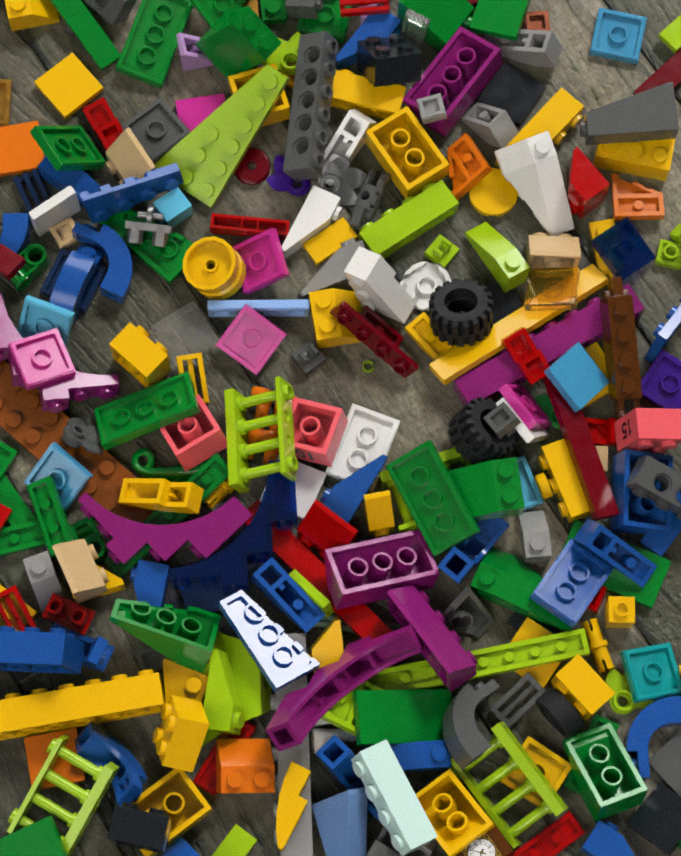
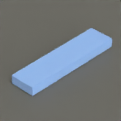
M309 299L207 300L208 317H236L245 304L264 317L310 316Z

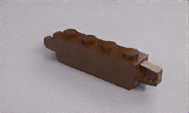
M621 276L607 278L608 291H604V298L600 299L606 373L609 380L608 393L610 400H614L617 420L625 415L624 399H629L630 411L635 408H640L639 398L642 397L633 297L628 295V289H623Z

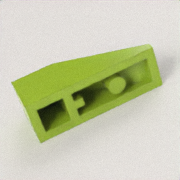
M484 222L465 232L466 238L505 293L526 282L530 266L518 249L492 226Z
M213 649L203 706L210 724L207 731L240 735L241 728H243L245 723L244 707L228 653Z

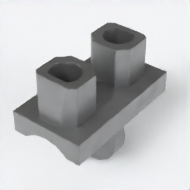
M149 205L147 212L138 211L137 218L146 219V223L125 221V228L128 229V243L142 244L144 231L153 232L152 246L166 247L169 234L173 233V227L153 224V220L163 221L162 213H154V205Z

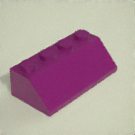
M460 26L421 75V81L416 82L406 94L403 102L421 120L416 99L441 93L447 118L425 125L446 137L502 66L501 49Z
M419 529L324 550L327 587L336 610L387 599L386 592L395 588L414 585L418 591L432 589L440 574L432 552Z
M414 585L386 592L389 613L401 628L409 625L413 627L424 645L420 653L450 692L477 675L476 658L469 650L465 652L461 647V639L454 630L449 631L444 625L446 621L443 615L438 610L434 612L429 604L431 602L423 590L419 592Z

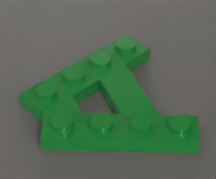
M1 441L0 503L13 511L8 519L11 526L3 528L0 533V557L45 547L46 543L38 520L5 476L19 453Z

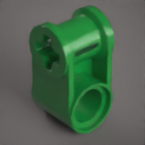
M31 244L19 254L25 258L26 264L18 272L19 276L16 274L11 279L17 291L27 288L36 277L49 267L50 258L45 248L40 244ZM36 254H42V255H43V257H42V259H41L40 261H38V262H32V261H31V259H32V257H33L34 255H36Z
M85 515V518L72 525L69 523L74 540L85 539L87 545L93 544L101 548V552L98 554L99 558L95 560L96 565L103 564L104 558L108 556V551L92 517L89 519Z

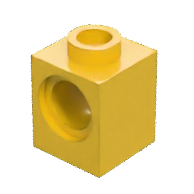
M608 596L605 601V628H632L635 624V597Z

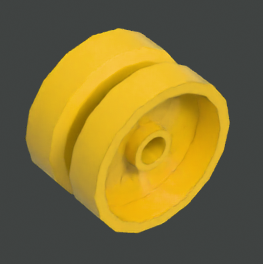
M215 236L203 237L194 242L186 251L183 259V273L186 280L206 298L221 300L234 295L242 287L246 277V265L242 256L224 239Z

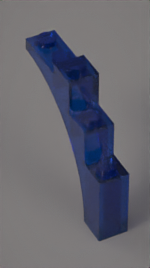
M280 460L268 461V464L279 462ZM280 472L267 475L266 488L259 508L241 535L222 551L208 559L188 566L168 569L170 585H175V588H189L191 584L201 583V586L212 587L216 586L217 582H221L223 592H228L229 595L240 590L243 592L249 591L248 560H253L254 563H264L271 557L274 558L272 528H277L279 531H288L298 526L296 482L290 481Z

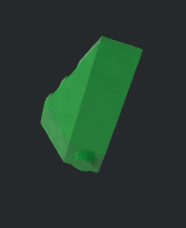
M494 547L481 561L470 585L471 590L477 597L567 632L572 629L529 598L543 579L538 573L517 556Z
M116 599L109 621L176 664L203 673L213 650L221 615L198 607L188 606L185 610L175 609L172 604L156 607L150 606L148 602Z

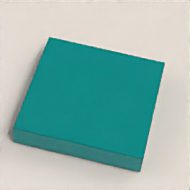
M670 642L620 652L634 704L681 695V677Z

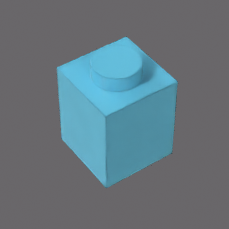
M179 187L153 202L155 206L154 213L163 214V221H157L160 225L164 224L174 228L193 215L192 205Z

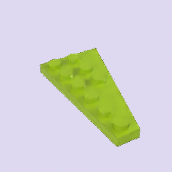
M266 65L154 164L156 169L177 163L184 181L178 187L209 207L214 208L290 78L270 65Z

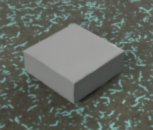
M441 93L416 99L423 125L447 118Z

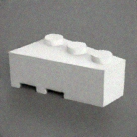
M358 247L344 273L349 281V285L355 292L354 295L361 303L360 306L363 308L367 305L373 311L404 324L419 298L415 294L406 292L408 287L406 283L401 281L399 284L394 278L396 272L381 255L363 247Z

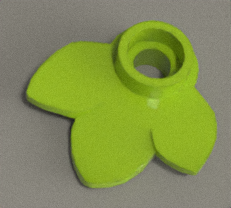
M299 32L295 33L288 42L278 38L282 43L262 64L266 66L276 63L278 71L281 70L286 75H295L301 34ZM290 62L295 63L294 66H287Z
M611 669L607 674L605 683L615 693L609 700V705L615 713L626 715L632 712L634 708L644 709L654 701L634 704L626 674L621 675L614 669ZM618 698H625L627 702L626 706H620L618 704Z

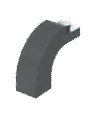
M494 679L486 684L481 681L474 687L469 683L466 684L451 700L445 710L443 717L444 740L451 756L462 770L480 758L491 747L478 730L474 713L475 708L489 699L500 687Z

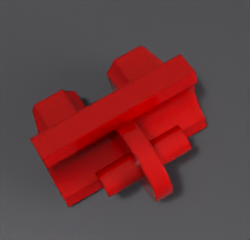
M53 593L41 617L86 636L90 624L97 613Z

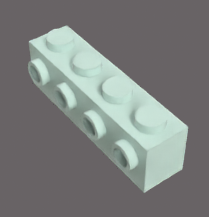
M387 739L360 751L351 759L354 773L361 778L368 799L374 803L381 824L386 826L391 836V843L401 856H405L429 844L438 837Z

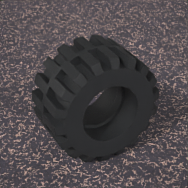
M459 278L453 279V282L446 281L443 282V286H437L429 300L430 327L434 336H439L441 342L447 341L448 345L451 346L458 344L459 347H464V344L472 346L475 345V341H483L484 336H488L491 333L494 320L492 294L488 292L487 287L484 285L480 286L478 281L470 282V279L464 278V280H459ZM465 311V312H467V313L458 314V313H455V312Z
M478 397L477 399H472L451 418L452 420L448 425L450 427L448 430V434L451 436L450 441L456 447V452L460 453L463 456L462 458L465 461L468 460L471 465L503 459L518 445L519 435L517 431L510 437L505 435L500 439L483 417L497 407V402H493L490 398Z

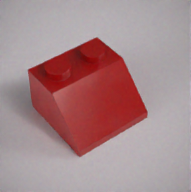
M576 147L573 150L568 167L566 194L571 213L577 214L582 219L604 202L610 183L583 152Z
M316 499L297 528V535L299 536L298 539L307 548L311 549V547H314L320 552L319 557L325 561V549L357 543L358 530Z

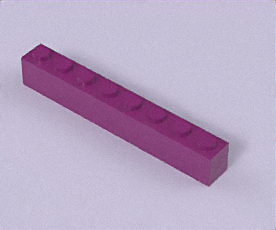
M628 283L623 286V289H628V295L633 297L634 317L636 320L642 316L645 308ZM599 297L590 300L586 304L587 307L580 311L577 309L570 311L564 316V320L558 323L556 321L550 322L543 327V331L539 334H529L536 348L541 350L549 365H552L577 342L583 348H586L603 338ZM506 349L499 352L500 355L494 359L488 358L477 365L476 369L468 371L454 380L453 389L464 406L472 399H477L478 397L493 400L502 395L498 389L504 384H521L527 381Z

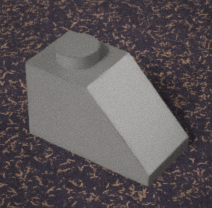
M476 102L461 117L462 121L487 144L501 149L519 133L506 110L481 102Z
M544 511L523 512L522 515H518L523 562L525 564L549 562L552 557L549 528Z
M47 550L23 559L30 583L43 613L53 593L65 598L52 558Z

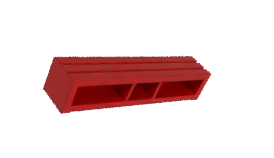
M212 213L210 233L254 237L270 228L277 229L279 240H285L290 231V221L217 213Z

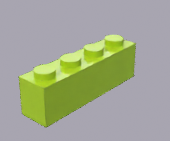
M443 180L437 183L431 182L417 196L411 195L407 197L400 207L395 210L391 208L381 215V219L375 223L368 222L360 229L359 241H363L367 250L377 253L385 259L458 212L459 202Z

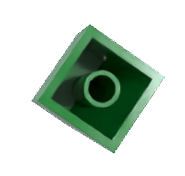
M399 0L397 18L401 20V26L441 51L460 26L467 30L469 29L474 7L467 0Z
M250 6L227 10L195 45L228 80V76L245 72L265 61L282 42Z

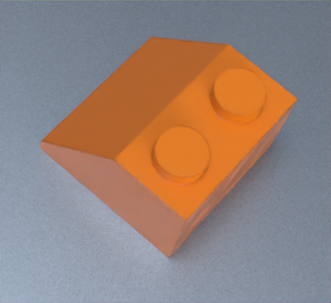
M270 738L216 739V793H275V766Z

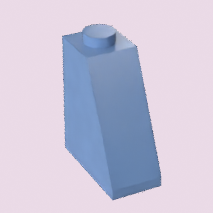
M365 787L347 790L311 805L326 856H366L367 795Z

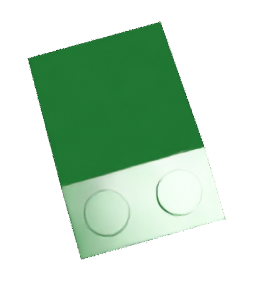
M517 457L490 460L449 471L475 521L523 514L525 506Z
M611 723L563 740V745L582 799L595 822L643 803L648 788Z

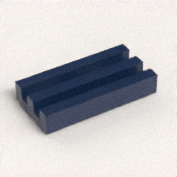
M33 169L29 174L26 172L19 178L18 176L13 178L28 214L32 208L21 185L22 183L26 182L36 207L41 203L31 183V179L35 178L44 201L49 199L37 169Z

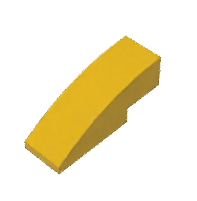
M124 478L118 503L156 511L199 514L204 489L193 482H170L165 478Z
M293 761L284 777L276 813L278 850L282 852L308 804V800L300 797V794L311 775V771Z

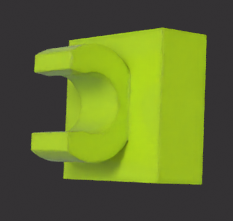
M440 234L424 252V256L445 269L456 257L460 249Z

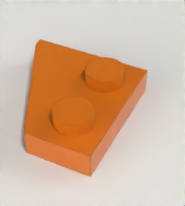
M466 133L447 149V157L450 163L449 178L452 179L453 184L451 193L458 201L493 169L472 138Z
M611 173L610 182L614 221L664 219L662 192L645 188L642 184L635 181L629 183L620 179L618 174Z

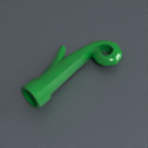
M145 448L135 451L131 459L132 467L139 475L146 478H165L171 480L170 482H186L208 461L205 460L185 472L181 465L153 468L154 455L152 451ZM142 456H147L148 463L145 466L140 465L139 460Z

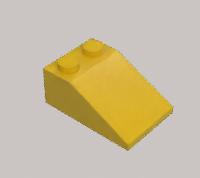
M448 769L416 793L438 836L435 841L448 856H456L495 826L451 769Z

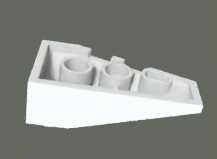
M549 131L494 151L502 175L517 190L518 196L528 204L535 218L550 236H557L575 229L558 156Z

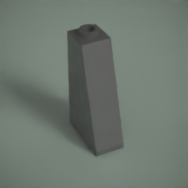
M673 82L665 83L586 112L584 120L579 124L580 136L585 137V145L675 139L679 125Z

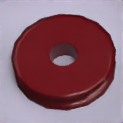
M249 148L234 174L244 184H260L269 175V158L260 149ZM251 163L256 165V168L253 170L247 168Z

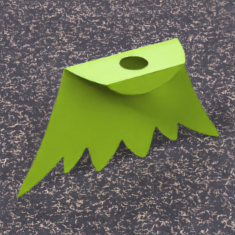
M217 632L213 649L228 653L244 707L245 721L267 713L271 709V686L241 640ZM211 655L203 671L205 675L209 674ZM207 731L202 747L222 733Z

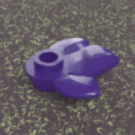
M277 155L274 160V171L276 174L266 178L269 186L278 192L288 191L296 197L307 194L311 186L310 179L302 181L292 179L283 172L285 157ZM296 182H300L303 186L301 188H295L294 184Z

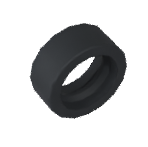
M549 688L535 701L543 716L565 738L572 737L584 726V721L576 709L556 689Z

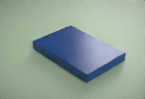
M570 539L529 598L568 626L574 628L614 568L573 539Z

